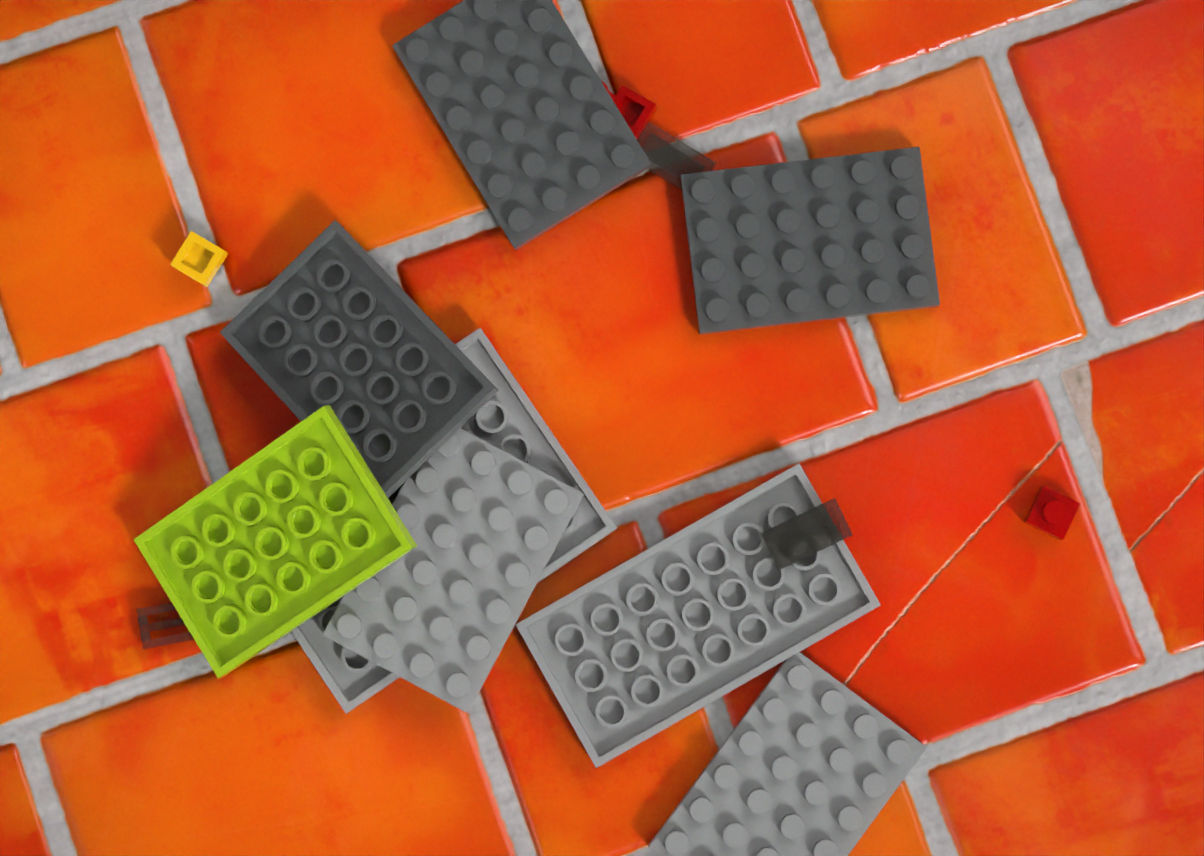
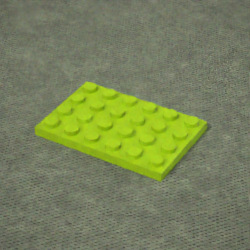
M330 405L318 409L133 539L217 678L227 675L417 547L414 539Z

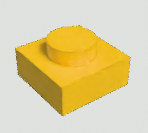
M191 231L170 265L205 287H208L228 253Z

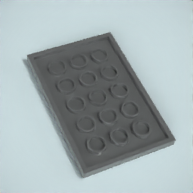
M463 0L392 45L516 250L652 167L650 160L552 0Z
M920 147L681 174L680 180L699 335L924 309L940 305Z
M336 220L220 331L221 335L300 421H303L321 407L330 405L387 498L499 391Z

